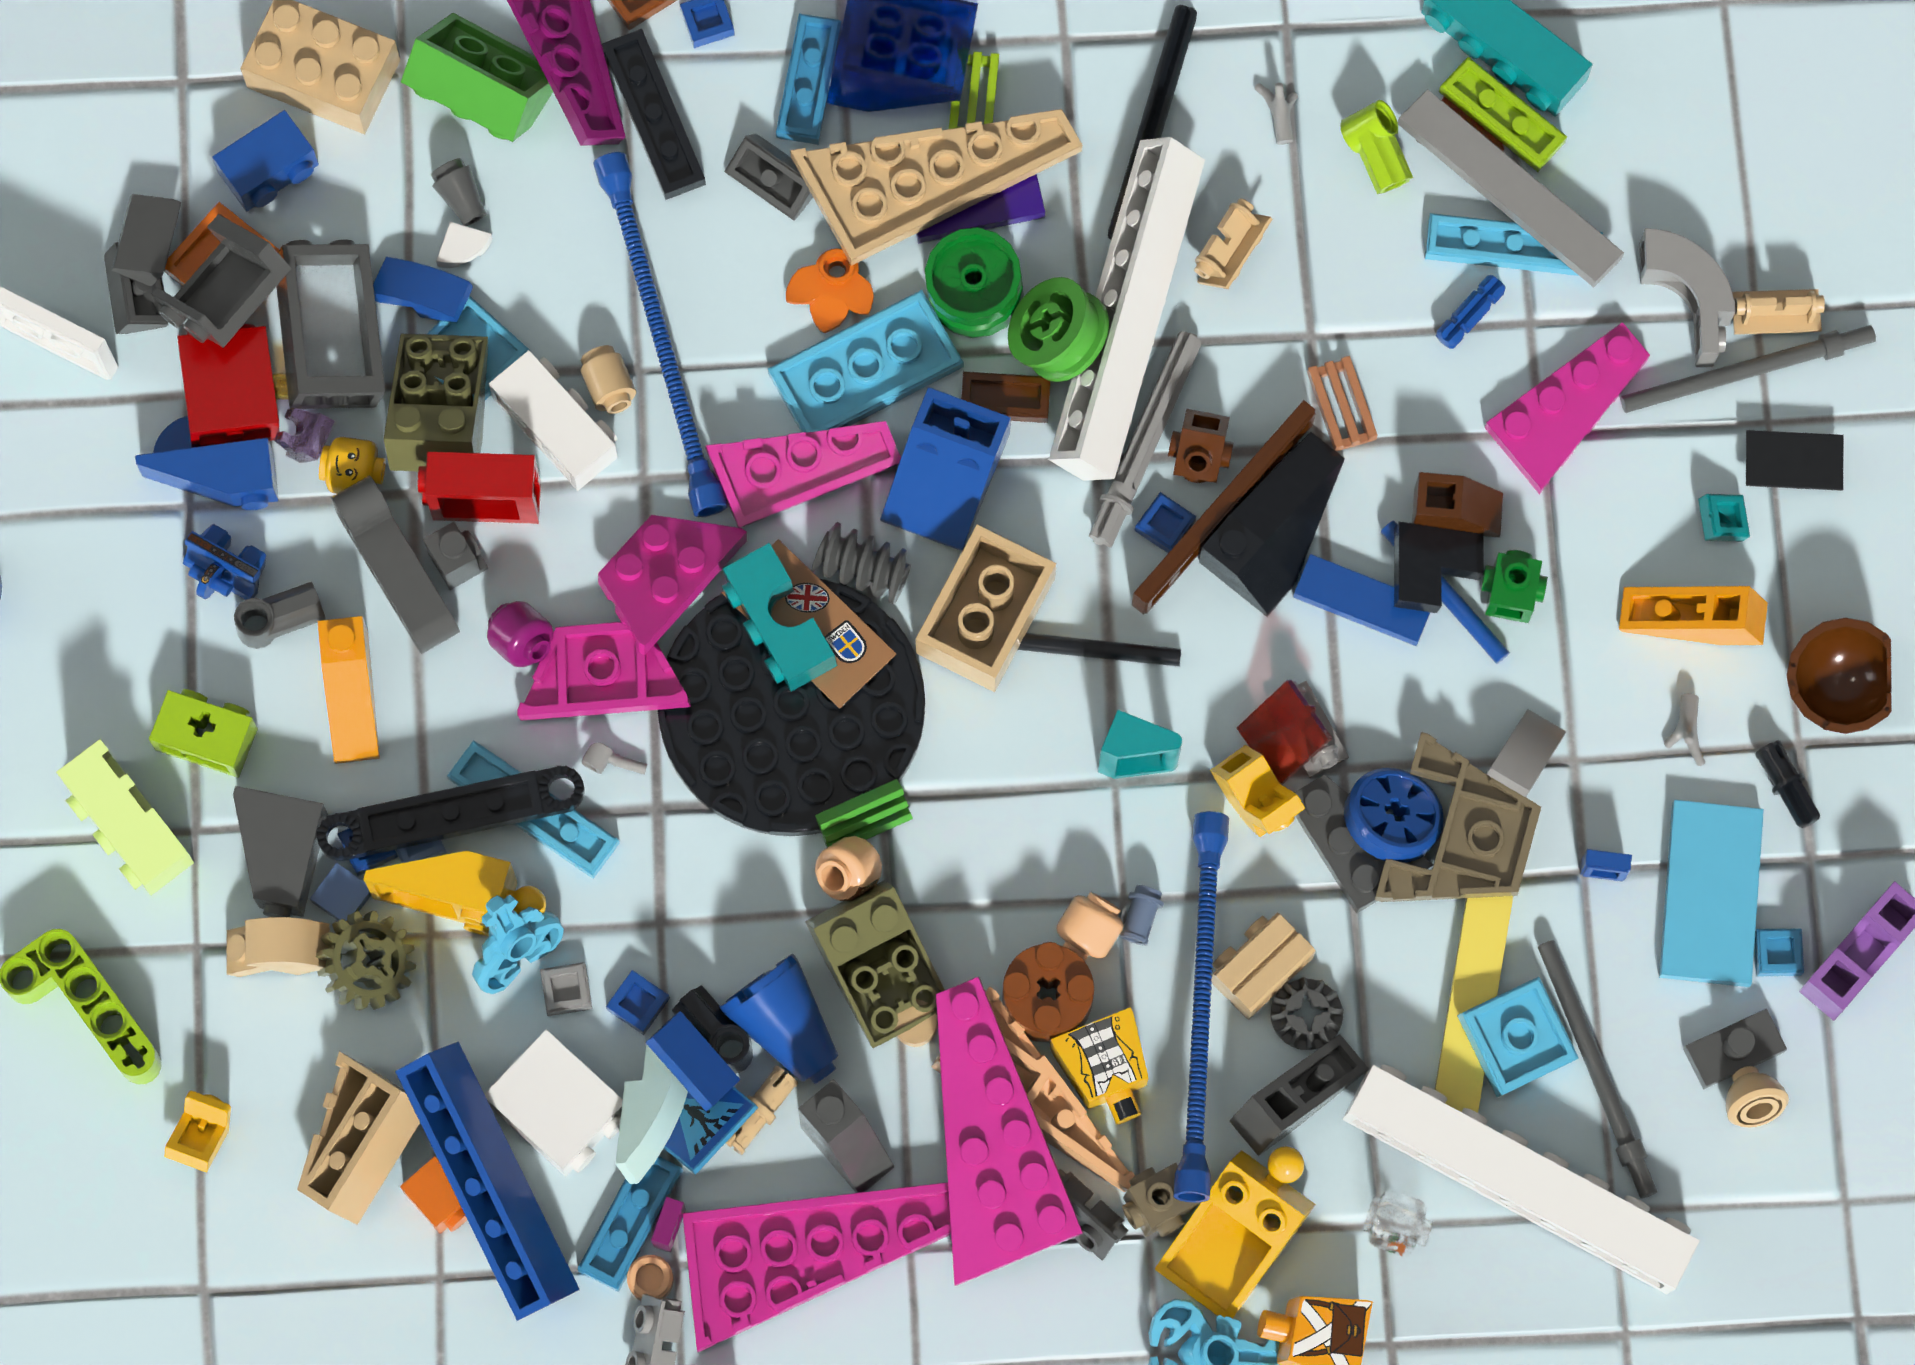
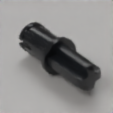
M1777 740L1759 749L1755 756L1774 786L1772 793L1781 796L1796 825L1804 828L1815 823L1820 818V813L1802 783L1805 776L1803 773L1798 774L1781 741Z

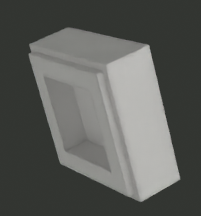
M585 962L540 969L547 1016L593 1009Z

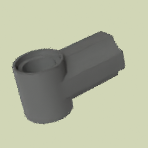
M312 582L264 599H246L238 605L234 613L238 637L243 644L255 649L266 647L276 637L318 623V621L326 620ZM252 616H262L267 619V624L258 631H251L244 627L247 619Z

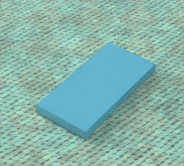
M920 290L768 368V374L800 431L808 433L851 426L963 368L964 362L924 292Z
M1683 800L1673 801L1659 978L1741 987L1751 986L1764 809Z

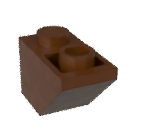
M1419 472L1414 487L1412 523L1500 538L1503 493L1465 476Z

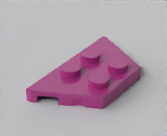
M651 515L598 573V584L607 599L614 603L617 616L623 625L628 626L636 640V647L641 654H647L747 542V531L737 527Z
M622 622L556 627L553 632L550 651L539 662L532 677L534 683L525 702L520 703L517 715L521 721L687 708L691 707L690 699L657 642L646 655H643L638 651L636 640L628 626L623 625Z

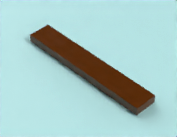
M1305 400L1301 402L1136 589L1132 599V606L1143 615L1153 608L1201 553L1202 546L1227 517L1278 466L1313 426L1316 415L1315 408Z

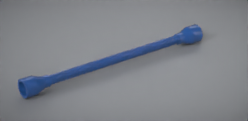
M623 152L608 153L598 157L593 162L597 179L601 188L610 198L612 208L617 211L616 214L620 221L621 231H623L624 241H626L628 256H630L629 259L634 271L641 301L643 302L644 311L646 312L645 315L648 317L647 322H649L648 325L653 342L655 343L656 353H658L659 363H661L660 367L662 368L663 378L665 379L666 388L671 399L670 402L673 404L672 409H674L676 423L680 430L681 440H683L682 444L686 451L687 461H689L687 465L690 476L688 496L694 516H712L724 511L728 507L720 482L710 470L708 460L704 458L692 412L690 411V406H688L689 402L687 401L686 391H684L685 388L681 380L680 371L678 370L679 367L676 365L677 360H675L673 346L669 339L668 329H666L667 325L665 324V319H663L664 315L662 314L658 294L653 283L654 280L650 273L651 270L649 263H647L646 253H644L645 249L643 248V243H641L639 228H637L635 214L633 213V200L630 193L632 173L627 156Z
M1210 811L1194 815L1193 842L1198 853V867L1201 871L1195 954V991L1193 992L1194 1013H1192L1193 1024L1191 1030L1192 1046L1190 1048V1085L1188 1086L1189 1102L1187 1105L1188 1119L1186 1129L1188 1130H1186L1187 1141L1183 1145V1156L1175 1171L1174 1198L1191 1203L1210 1200L1211 1173L1205 1158L1206 1146L1203 1143V1130L1205 1127V1091L1207 1088L1205 1085H1207V1052L1209 1049L1207 1046H1209L1210 991L1212 990L1211 969L1213 968L1215 898L1218 874L1216 871L1220 868L1221 855L1228 842L1229 817L1223 813Z

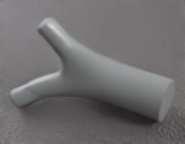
M1258 83L1255 86V90L1263 96L1272 113L1277 144L1292 143L1294 140L1290 112L1298 95L1295 92H1291L1285 99L1282 83L1275 84V95L1261 83Z
M1695 694L1681 695L1678 725L1673 734L1664 741V745L1667 748H1671L1683 738L1696 764L1702 766L1705 764V760L1699 747L1697 735L1699 697Z

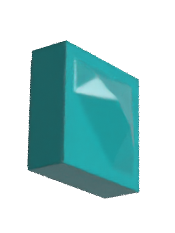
M1705 494L1698 498L1705 541L1742 542L1750 537L1743 495Z

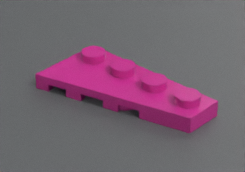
M1622 322L1486 422L1485 429L1540 495L1555 473L1565 464L1585 436L1599 422L1610 405L1616 401L1645 365L1650 354Z
M886 421L705 446L738 528L745 527L899 465L901 460Z

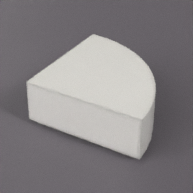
M450 222L436 260L437 266L455 268L459 267L460 264L473 260L477 256H481L490 246L493 239L492 234Z

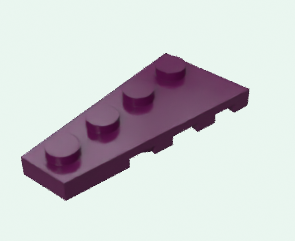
M507 0L580 146L619 144L626 136L590 0Z

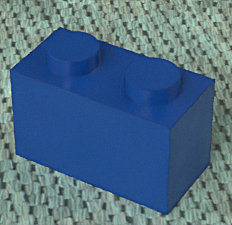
M283 110L212 156L219 175L246 212L255 206L257 208L266 206L276 198L278 191L291 183L298 184L303 182L313 173L314 168L319 165L314 149L286 110Z

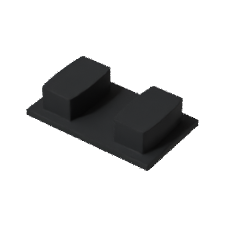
M1746 431V486L1843 491L1844 435Z

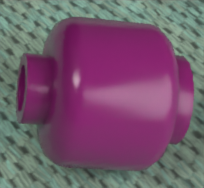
M515 601L499 606L491 614L488 621L487 639L489 645L512 666L527 667L542 661L548 655L553 639V628L551 623L527 602Z

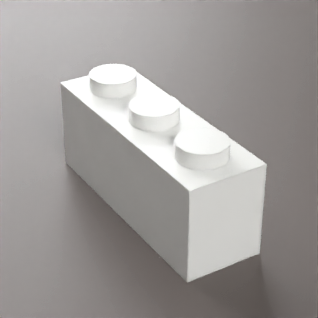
M528 350L489 383L492 398L578 491L618 458L614 444L617 441V437L603 420L600 419L595 423L585 412L589 407L577 391L571 388L567 392L557 381L560 378L559 373L545 357L538 361Z

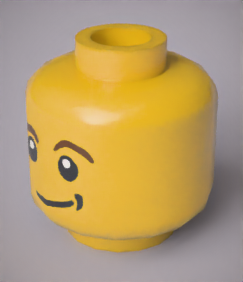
M337 437L330 446L324 445L322 449L319 480L325 481L327 489L336 494L369 475L376 484L382 485L386 469V458L378 457V449L373 441Z

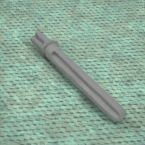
M1183 331L1178 333L1116 472L1115 479H1113L1108 493L1102 494L1099 499L1102 506L1088 537L1094 539L1093 542L1100 546L1102 544L1108 547L1113 546L1125 516L1131 515L1134 510L1131 505L1201 346V340L1192 333Z

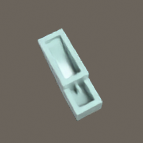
M647 1044L642 1080L625 1081L616 1165L629 1184H638L655 1163L675 1128L688 1093L686 1088Z

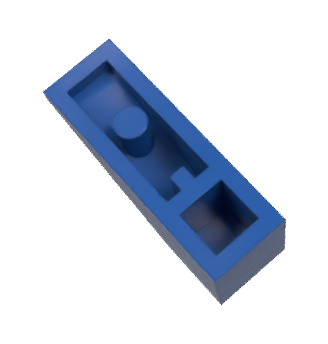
M268 438L135 455L136 465L142 477L233 507L241 506L244 510H259L266 508L269 502L279 501L274 454Z

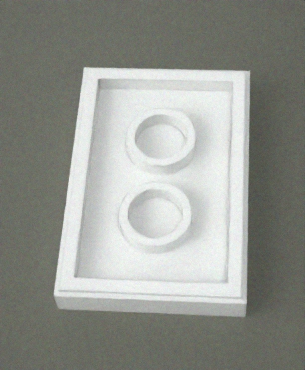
M0 286L1 327L106 380L112 379L118 369V365L104 338Z

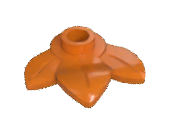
M839 248L824 252L818 258L816 265L798 269L792 276L786 290L787 303L810 304L813 322L823 333L830 332L839 327L846 319L849 310L858 314H869L874 297L871 284L859 274L858 263L851 266L845 253ZM834 266H841L844 268L845 273L841 277H833L830 275L829 270Z

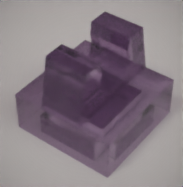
M297 408L287 409L284 417L294 422L296 432L293 436L285 431L277 432L274 441L287 451L286 456L299 463L318 460L335 421L321 413L314 414Z

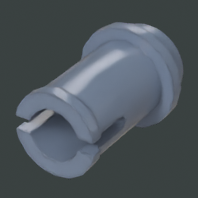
M1136 885L1135 892H1130L1128 896L1132 901L1119 937L1138 945L1146 946L1148 944V937L1157 909L1163 908L1164 905L1160 900L1162 896L1160 891L1147 886Z

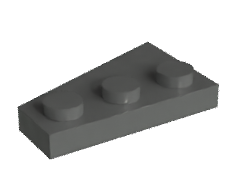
M1323 775L1294 792L1299 796L1305 807L1295 817L1357 914L1377 902L1375 901V896L1385 861L1367 853L1352 838L1344 819V805L1348 793L1329 777ZM1424 856L1415 861L1406 862V864L1432 870L1434 866Z

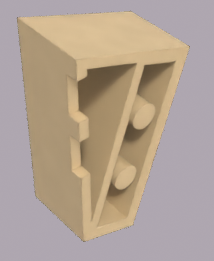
M339 1051L335 1063L336 1066L340 1067L333 1092L326 1093L323 1107L327 1108L320 1135H313L297 1190L328 1211L358 1225L420 1124V1121L404 1089L366 1065Z

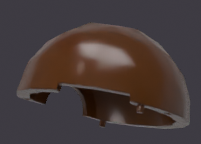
M1840 618L1822 622L1804 634L1791 653L1787 671L1791 699L1803 716L1823 728V730L1844 734L1868 730L1888 717L1892 711L1891 639L1888 634L1867 621L1851 618Z

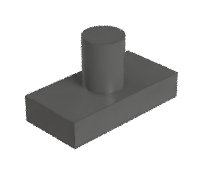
M1764 1009L1686 1045L1683 1050L1704 1090L1732 1077L1737 1070L1743 1067H1754L1784 1053L1787 1048L1768 1010Z

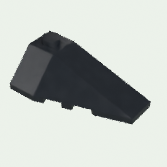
M1310 432L1227 517L1202 546L1199 563L1268 617L1297 582L1345 458L1314 433Z

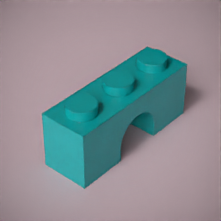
M770 543L723 568L727 582L721 585L722 590L733 609L741 605L749 620L743 622V626L753 644L757 646L763 643L770 657L764 660L777 684L784 680L792 692L837 666L835 655L814 618L794 627L782 626L772 619L771 613L774 605L781 598L794 592L789 575Z

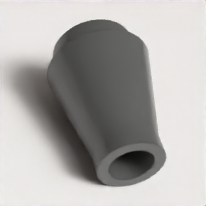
M457 158L443 164L431 173L435 182L432 187L460 218L464 226L471 225L486 216L487 213L482 206L470 165L465 166L462 159Z

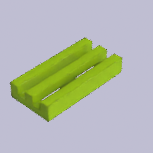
M956 50L949 129L961 128V126H958L964 65L972 66L967 123L976 122L981 67H989L984 124L993 123L999 54L991 53V56H982V52H973V55L965 54L963 50Z

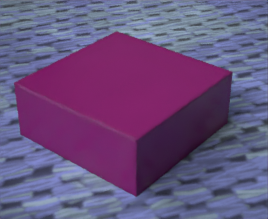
M666 1197L651 1238L653 1247L671 1253L683 1219V1213L686 1211L684 1202Z

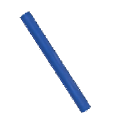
M1394 520L1381 530V533L1393 547L1394 528L1397 525ZM1441 575L1443 604L1492 660L1498 664L1510 652Z

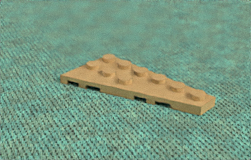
M1062 109L1013 116L1007 121L982 124L981 121L967 123L965 127L948 130H942V127L874 137L873 141L846 145V142L829 144V148L806 151V148L790 150L793 162L852 266L1082 152L1083 145Z

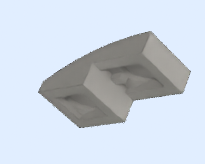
M1527 709L1487 775L1526 797L1557 749L1566 731Z

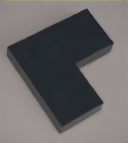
M1400 521L1394 528V607L1437 613L1442 606L1441 575L1479 580L1484 574V534Z

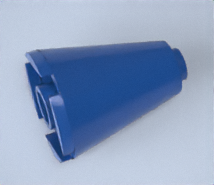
M791 954L777 963L776 968L761 974L731 996L720 1006V1009L798 1080L804 1082L810 1078L816 1084L836 1069L832 1061L839 1055L801 965L795 955Z

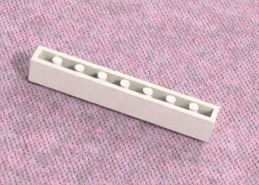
M1172 137L1140 140L1095 296L1107 309L1109 316L1108 335L1100 354L1094 362L1081 374L1071 379L1048 459L1083 481L1115 479L1205 159Z
M1383 1064L1381 1068L1373 1065L1366 1072L1342 1120L1659 1291L1668 1294L1677 1288L1700 1241L1689 1235L1691 1229L1687 1225L1669 1217L1665 1221L1649 1213L1650 1206L1637 1198L1625 1196L1622 1199L1608 1191L1610 1186L1602 1179L1591 1174H1585L1584 1177L1577 1175L1567 1169L1569 1163L1561 1157L1550 1152H1544L1543 1156L1527 1148L1528 1141L1522 1136L1509 1130H1504L1502 1134L1486 1126L1488 1120L1481 1114L1468 1108H1463L1462 1112L1445 1104L1447 1098L1443 1094L1426 1086L1419 1090L1405 1082L1407 1078L1405 1074L1389 1065Z

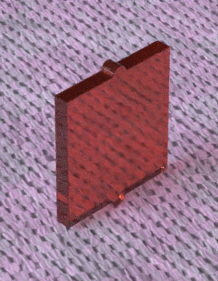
M1292 680L1284 682L1236 727L1249 747L1264 756L1281 785L1333 739L1315 714L1316 707L1308 704Z

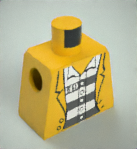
M1131 1007L1051 1039L1050 1050L1088 1109L1107 1102L1116 1125L1128 1122L1141 1115L1132 1092L1147 1086L1148 1073Z

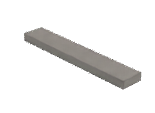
M1428 89L1399 117L1398 125L1593 288L1623 258L1624 252Z

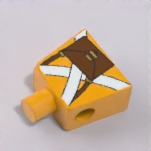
M1299 1296L1288 1301L1285 1314L1264 1310L1259 1319L1257 1335L1261 1338L1280 1342L1277 1354V1363L1279 1365H1361L1373 1301Z

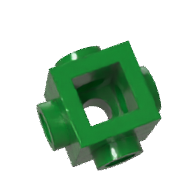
M1509 550L1506 554L1498 552L1494 565H1486L1483 574L1481 591L1489 592L1485 615L1529 623L1534 611L1535 601L1543 603L1548 577L1540 575L1542 561L1532 559L1533 556L1530 553L1520 550Z

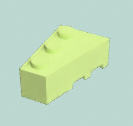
M101 739L56 772L72 794L65 800L81 821L88 816L98 828L92 834L108 856L114 851L119 854L125 862L119 870L135 890L143 885L147 892L153 895L194 864L188 852L137 789L128 774L115 761Z

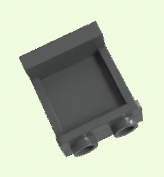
M218 214L207 226L212 234L221 242L174 297L159 288H156L151 295L162 306L158 310L159 314L171 325L179 328L183 324L184 329L199 342L204 343L209 339L224 348L292 268L269 242Z

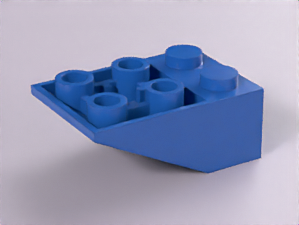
M928 387L912 425L880 521L963 551L1009 438L1011 417Z

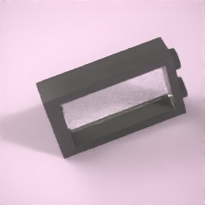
M344 239L323 245H312L308 240H294L286 245H282L278 253L292 268L276 286L290 409L375 408L385 394V383L369 244H355L352 240Z

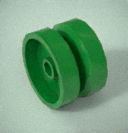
M978 227L959 229L942 238L930 252L925 267L926 287L930 305L942 325L955 334L970 338L991 336L1009 325L1014 310L1024 297L1019 258L1008 241L996 232Z

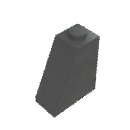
M235 786L233 798L255 902L259 908L264 909L263 914L268 917H290L291 915L303 917L320 850L317 841V830L321 822L328 816L323 803Z
M834 1079L798 1108L801 1129L856 1193L866 1192L894 1168L892 1161L863 1112Z

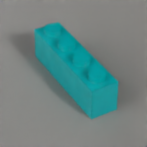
M1424 0L1421 13L1434 30L1439 33L1446 32L1458 41L1459 47L1466 55L1473 59L1480 58L1492 68V72L1501 82L1507 85H1515L1526 94L1529 103L1540 111L1547 110L1556 117L1588 80L1593 64L1511 0Z

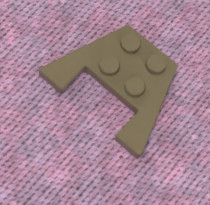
M1421 732L1410 774L1455 786L1433 869L1428 870L1386 859L1375 901L1395 902L1518 896L1541 806L1488 776L1470 764L1469 760L1457 752L1453 753L1437 743V739L1431 735Z

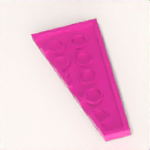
M979 977L936 994L955 1286L1084 1233Z
M948 1183L683 1213L697 1352L703 1351L951 1235Z

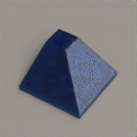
M847 0L826 103L865 112L960 101L978 4L963 0Z

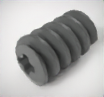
M836 522L825 534L816 553L811 571L814 572L823 563V576L831 578L840 569V583L847 585L856 576L857 590L863 592L872 583V595L880 598L889 589V603L895 604L905 586L911 564L906 563L907 550L902 548L894 558L890 557L889 542H885L878 551H875L874 536L869 535L860 545L857 543L858 530L853 528L843 538L841 537V523Z

